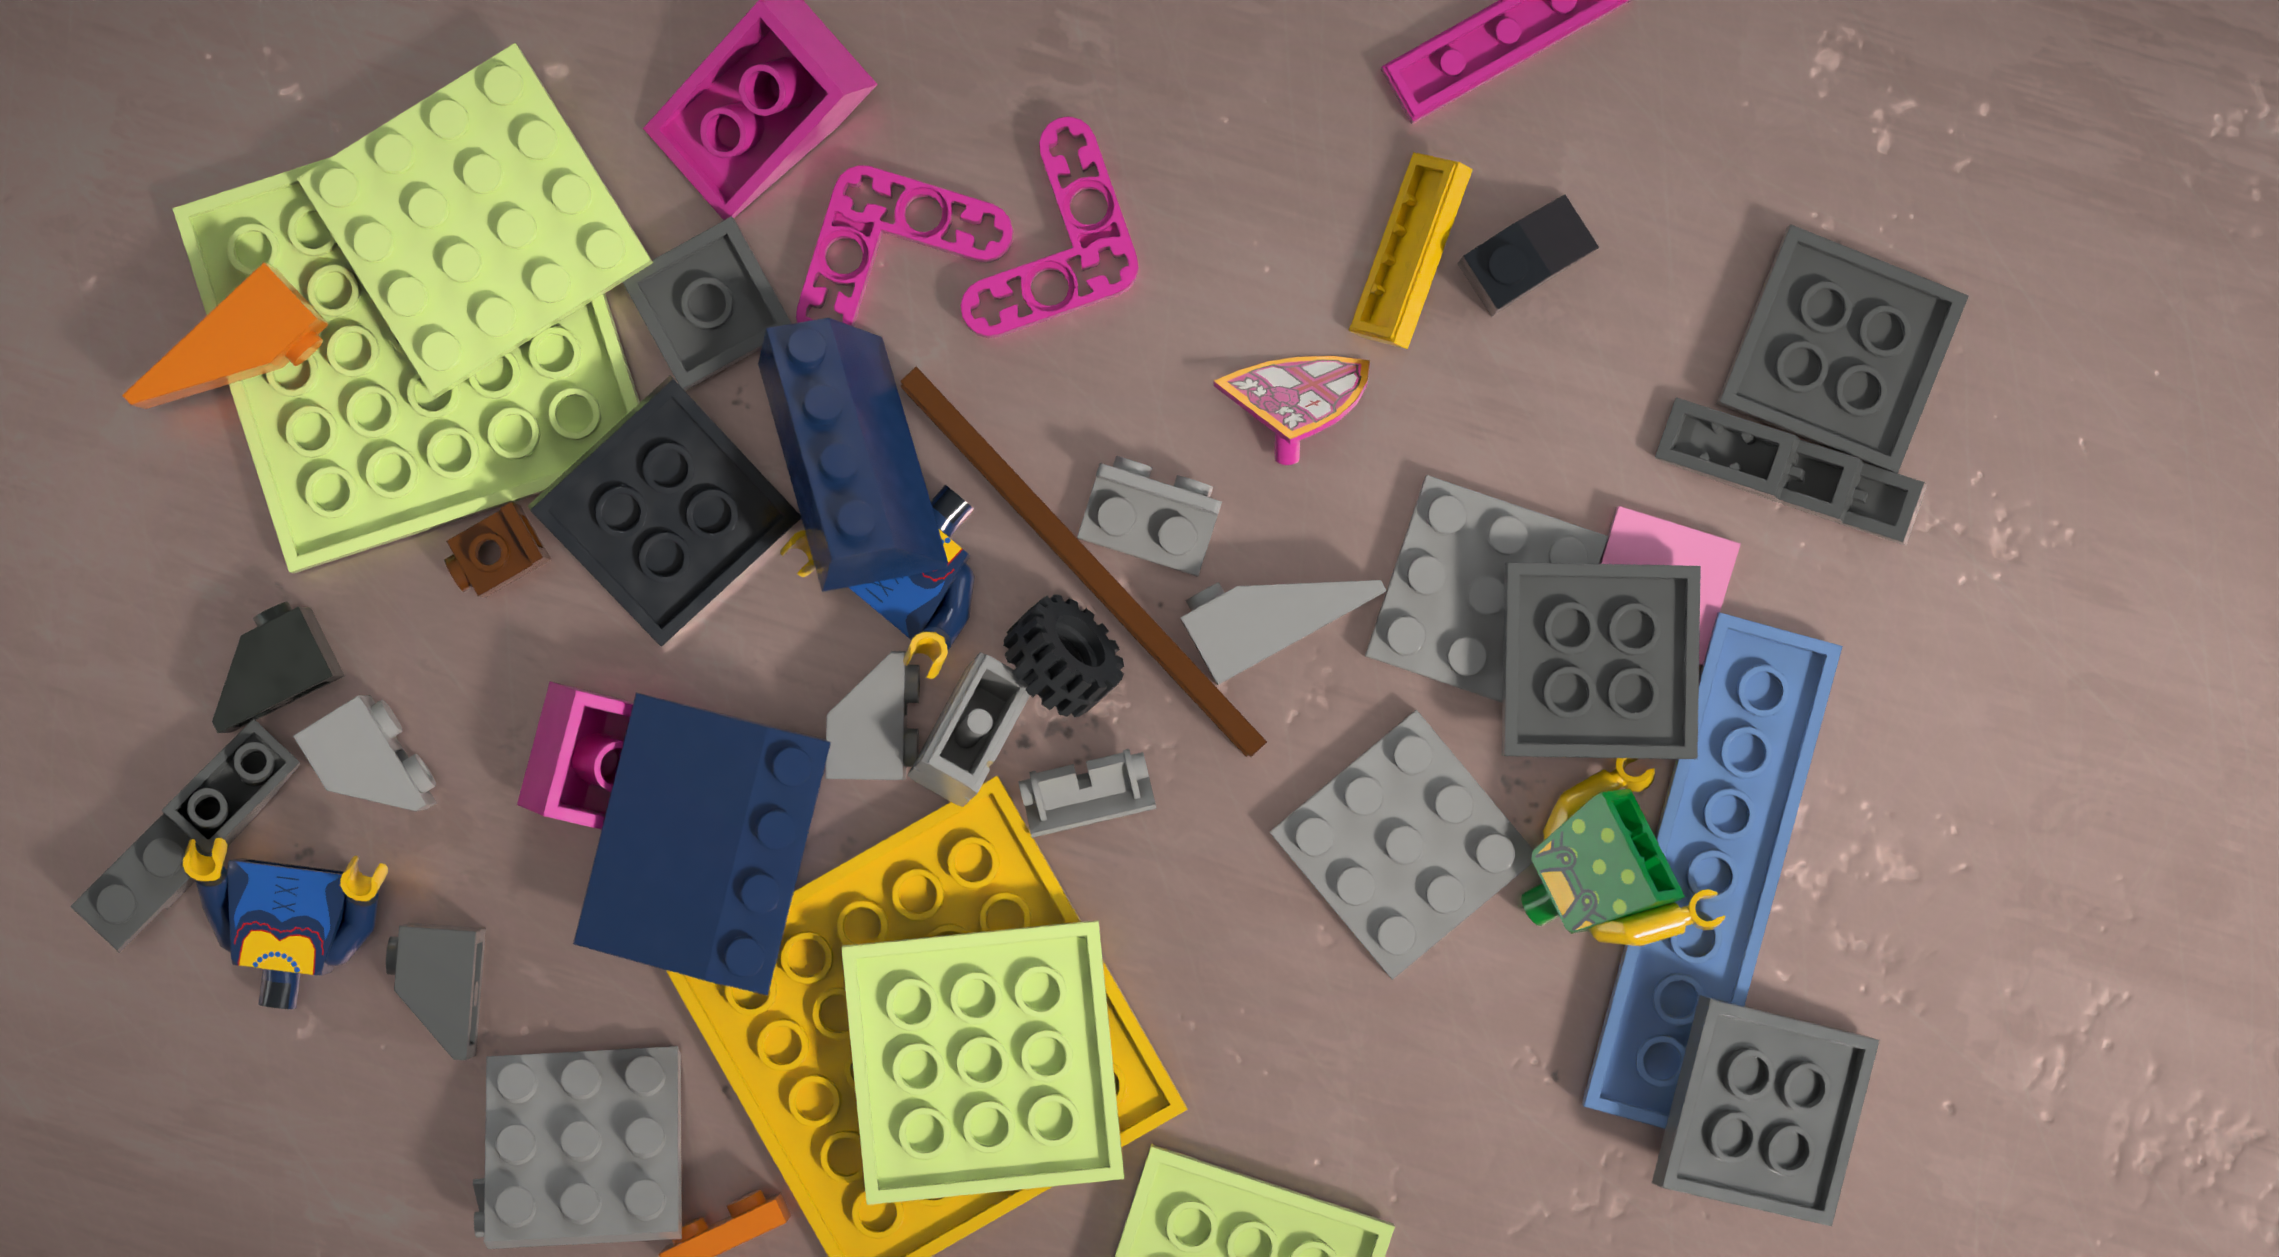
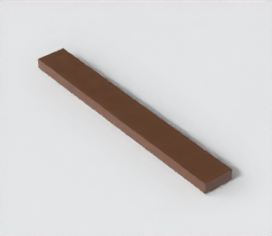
M916 366L900 381L902 384L900 387L1241 753L1245 757L1248 755L1252 757L1267 743L1262 735Z

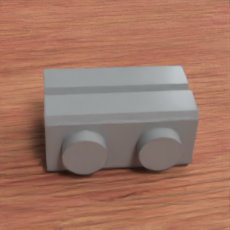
M980 652L965 668L907 776L950 802L964 807L979 792L990 771L989 767L995 762L1030 696L1025 690L1028 687L1025 681H1018L1012 672V668Z

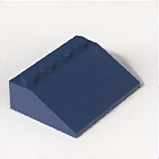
M635 693L573 944L700 980L768 995L831 742L821 737Z

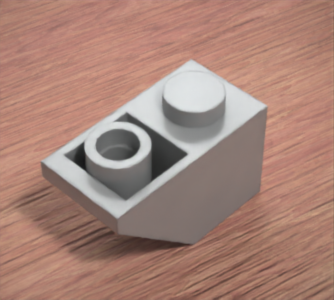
M892 651L827 714L826 740L830 741L831 744L826 760L825 779H906V767H912L919 755V730L907 728L908 703H919L920 665L906 666L903 663L906 651Z
M358 695L293 736L327 791L412 811L427 810L437 803L429 791L436 786L430 770L417 754L408 757L396 738L398 734L403 732L401 724L383 699L375 703L370 695Z

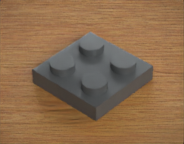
M732 216L653 259L651 265L623 282L678 384L685 391L762 349L766 328L792 324Z

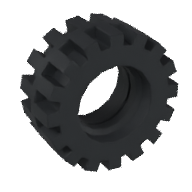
M1047 595L1031 607L1006 632L1008 635L1004 638V646L1009 650L1005 653L1007 662L1014 664L1016 667L1012 671L1018 681L1024 680L1028 685L1025 690L1032 697L1037 694L1042 698L1041 705L1049 710L1055 706L1058 714L1067 717L1072 713L1074 717H1079L1098 704L1122 680L1124 675L1121 671L1124 667L1123 658L1115 654L1120 650L1116 641L1108 639L1106 634L1109 630L1103 623L1098 625L1093 620L1095 615L1086 608L1084 611H1081L1078 602L1070 598L1064 602L1061 595H1053L1051 598Z

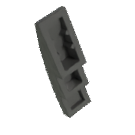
M1677 397L1675 398L1655 458L1701 476L1905 546L1908 543L1927 489V485L1923 481L1866 464L1860 458L1800 440L1796 435Z

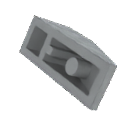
M1381 580L1236 586L1227 592H1224L1218 582L1187 599L1186 603L1191 612L1180 619L1213 679L1219 685L1383 594L1387 590Z

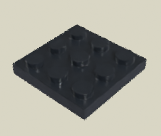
M671 375L528 505L530 511L661 647L801 519L800 513Z

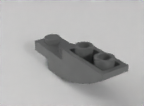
M253 719L162 809L163 815L71 905V908L120 953L164 908L168 910L195 882V879L191 878L183 867V858L190 839H195V847L200 854L209 857L212 856L215 838L224 839L229 846L278 792L301 763Z

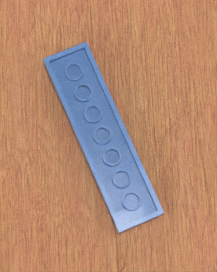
M1717 612L1705 660L1699 672L1698 759L1675 760L1655 838L1685 895L1684 898L1674 903H1677L1679 907L1687 906L1697 892L1710 889L1717 892L1718 895L1713 898L1699 900L1695 906L1696 914L1704 921H1713L1721 916H1725V919L1718 927L1712 930H1701L1691 924L1686 926L1683 934L1643 946L1625 945L1582 1100L1584 1107L1665 1129L1699 996L1745 1006L1843 646Z

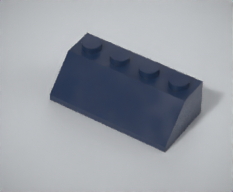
M831 318L766 328L758 366L822 592L947 569L948 559L883 338Z

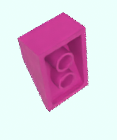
M758 0L643 129L719 216L726 220L731 216L735 218L832 133L878 84L803 0Z
M550 681L517 805L545 817L602 829L633 702Z

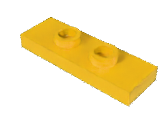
M1413 152L1351 322L1350 332L1362 338L1408 349L1473 169L1457 161Z

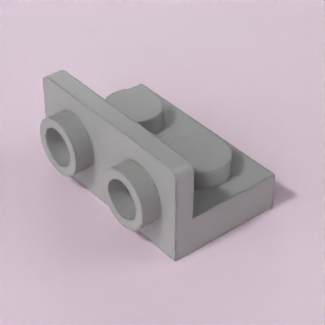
M1116 456L1113 467L1100 463L1077 539L1198 577L1222 501L1210 498L1213 486L1179 475L1176 477L1174 486L1149 478L1152 467Z

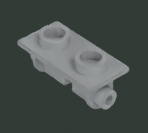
M1130 749L1123 750V753L1086 761L1088 773L1076 775L1074 764L1038 773L1036 771L1029 772L1030 779L1018 782L1023 804L1026 808L1031 837L1034 838L1157 809L1144 753L1131 755Z

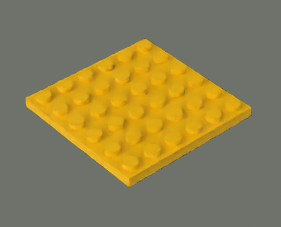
M998 775L983 783L979 792L964 807L950 802L794 891L768 995L712 983L666 970L828 1257H931L1053 1187L871 1205L866 1203L841 947L844 945L1082 922L1038 844L1031 837L1029 828ZM1103 960L1122 1148L1188 1110Z

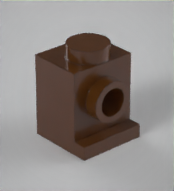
M510 502L501 507V510L446 541L453 554L445 558L444 562L462 592L473 587L478 597L486 598L552 560L521 505ZM493 540L499 545L501 555L496 563L486 565L480 559L479 550L485 542Z

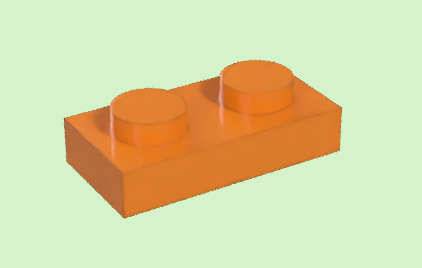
M760 1189L728 1204L726 1207L731 1216L710 1226H707L704 1217L682 1225V1239H671L672 1243L664 1247L659 1253V1257H715L785 1224L791 1217V1213L781 1192L765 1199Z

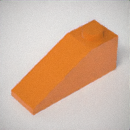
M264 262L122 396L130 405L148 409L282 369L289 362L294 366H298L321 346L323 340L319 334L329 323L277 268Z

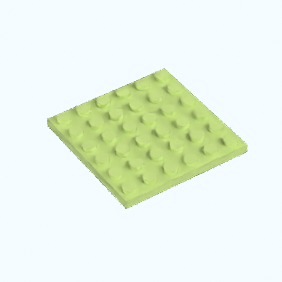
M329 158L172 208L206 315L215 309L265 262L277 268L329 323L319 334L323 343L303 363L294 366L289 362L282 369L229 384L289 573H297L507 505L510 502L520 501L541 494L640 403L605 293L435 398L429 392L297 180L298 177Z

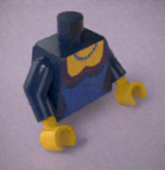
M946 484L931 500V505L948 559L947 569L848 587L911 640L903 658V663L906 666L915 654H925L931 658L933 665L927 675L929 679H934L939 674L948 650L969 620L975 580L973 571L967 564L970 555L950 539L974 508ZM800 530L783 546L780 554L784 556L791 549H800L806 553L809 562L797 572L800 577H806L815 569L805 530Z
M215 838L211 857L204 856L197 851L195 839H190L183 858V867L185 872L196 881L202 908L220 947L231 952L232 964L263 969L258 1002L260 1006L296 1009L301 974L322 976L331 973L334 966L347 963L374 931L379 898L378 890L388 874V867L383 863H379L372 877H367L359 871L357 862L360 858L357 855L352 857L345 871L246 858L228 860V868L226 869L223 863L228 845L224 839Z

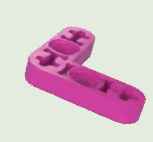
M1070 116L1057 118L1046 126L1039 142L1041 159L1072 248L984 278L972 284L963 295L961 313L968 328L978 336L996 338L1119 296L1128 291L1136 281L1138 261L1095 135L1089 125L1081 119ZM1069 130L1070 136L1073 139L1083 137L1086 142V146L1078 149V159L1083 173L1090 167L1095 166L1099 176L1079 178L1067 187L1061 188L1058 178L1071 177V172L1063 155L1053 157L1050 149L1058 145L1057 134ZM1087 189L1096 190L1101 193L1108 205L1103 219L1091 225L1078 222L1074 219L1070 210L1071 201L1074 196L1080 191ZM1104 250H1110L1114 258H1126L1128 266L1120 270L1121 281L1109 284L1105 275L1088 279L1086 284L1092 293L1081 297L1078 296L1077 277L1067 262L1080 258L1082 271H1085L1100 264L1099 253ZM1042 271H1058L1066 278L1069 289L1067 296L1062 302L1047 306L1035 300L1032 295L1031 286L1034 278ZM1021 279L1022 296L1032 314L1019 318L1018 305L1016 304L999 312L1001 322L994 326H989L984 317L973 318L972 310L980 306V294L990 291L995 300H1002L1013 296V291L1007 283Z
M858 165L849 168L839 176L834 186L797 305V323L813 320L808 317L811 307L822 308L824 306L829 290L827 287H816L818 277L822 275L836 285L855 286L850 298L838 291L834 304L835 312L843 316L842 323L854 327L883 233L972 261L989 263L1003 257L1012 245L1013 228L1010 218L1003 209L982 200L871 166ZM863 179H870L873 181V191L877 195L892 199L893 186L904 188L905 190L895 205V223L890 224L882 221L887 215L888 210L876 204H867L863 213L854 211V201L849 196H846L848 187L859 188ZM922 196L931 197L942 208V219L939 225L927 232H919L912 229L905 217L908 205L914 199ZM953 205L966 208L960 215V219L970 224L980 225L984 216L993 217L995 230L1003 233L1000 242L989 241L985 250H979L975 248V238L973 235L957 229L955 233L956 242L952 243L942 240L952 225ZM842 238L852 239L857 242L863 253L862 262L859 267L848 274H839L831 270L826 260L827 250L830 245Z

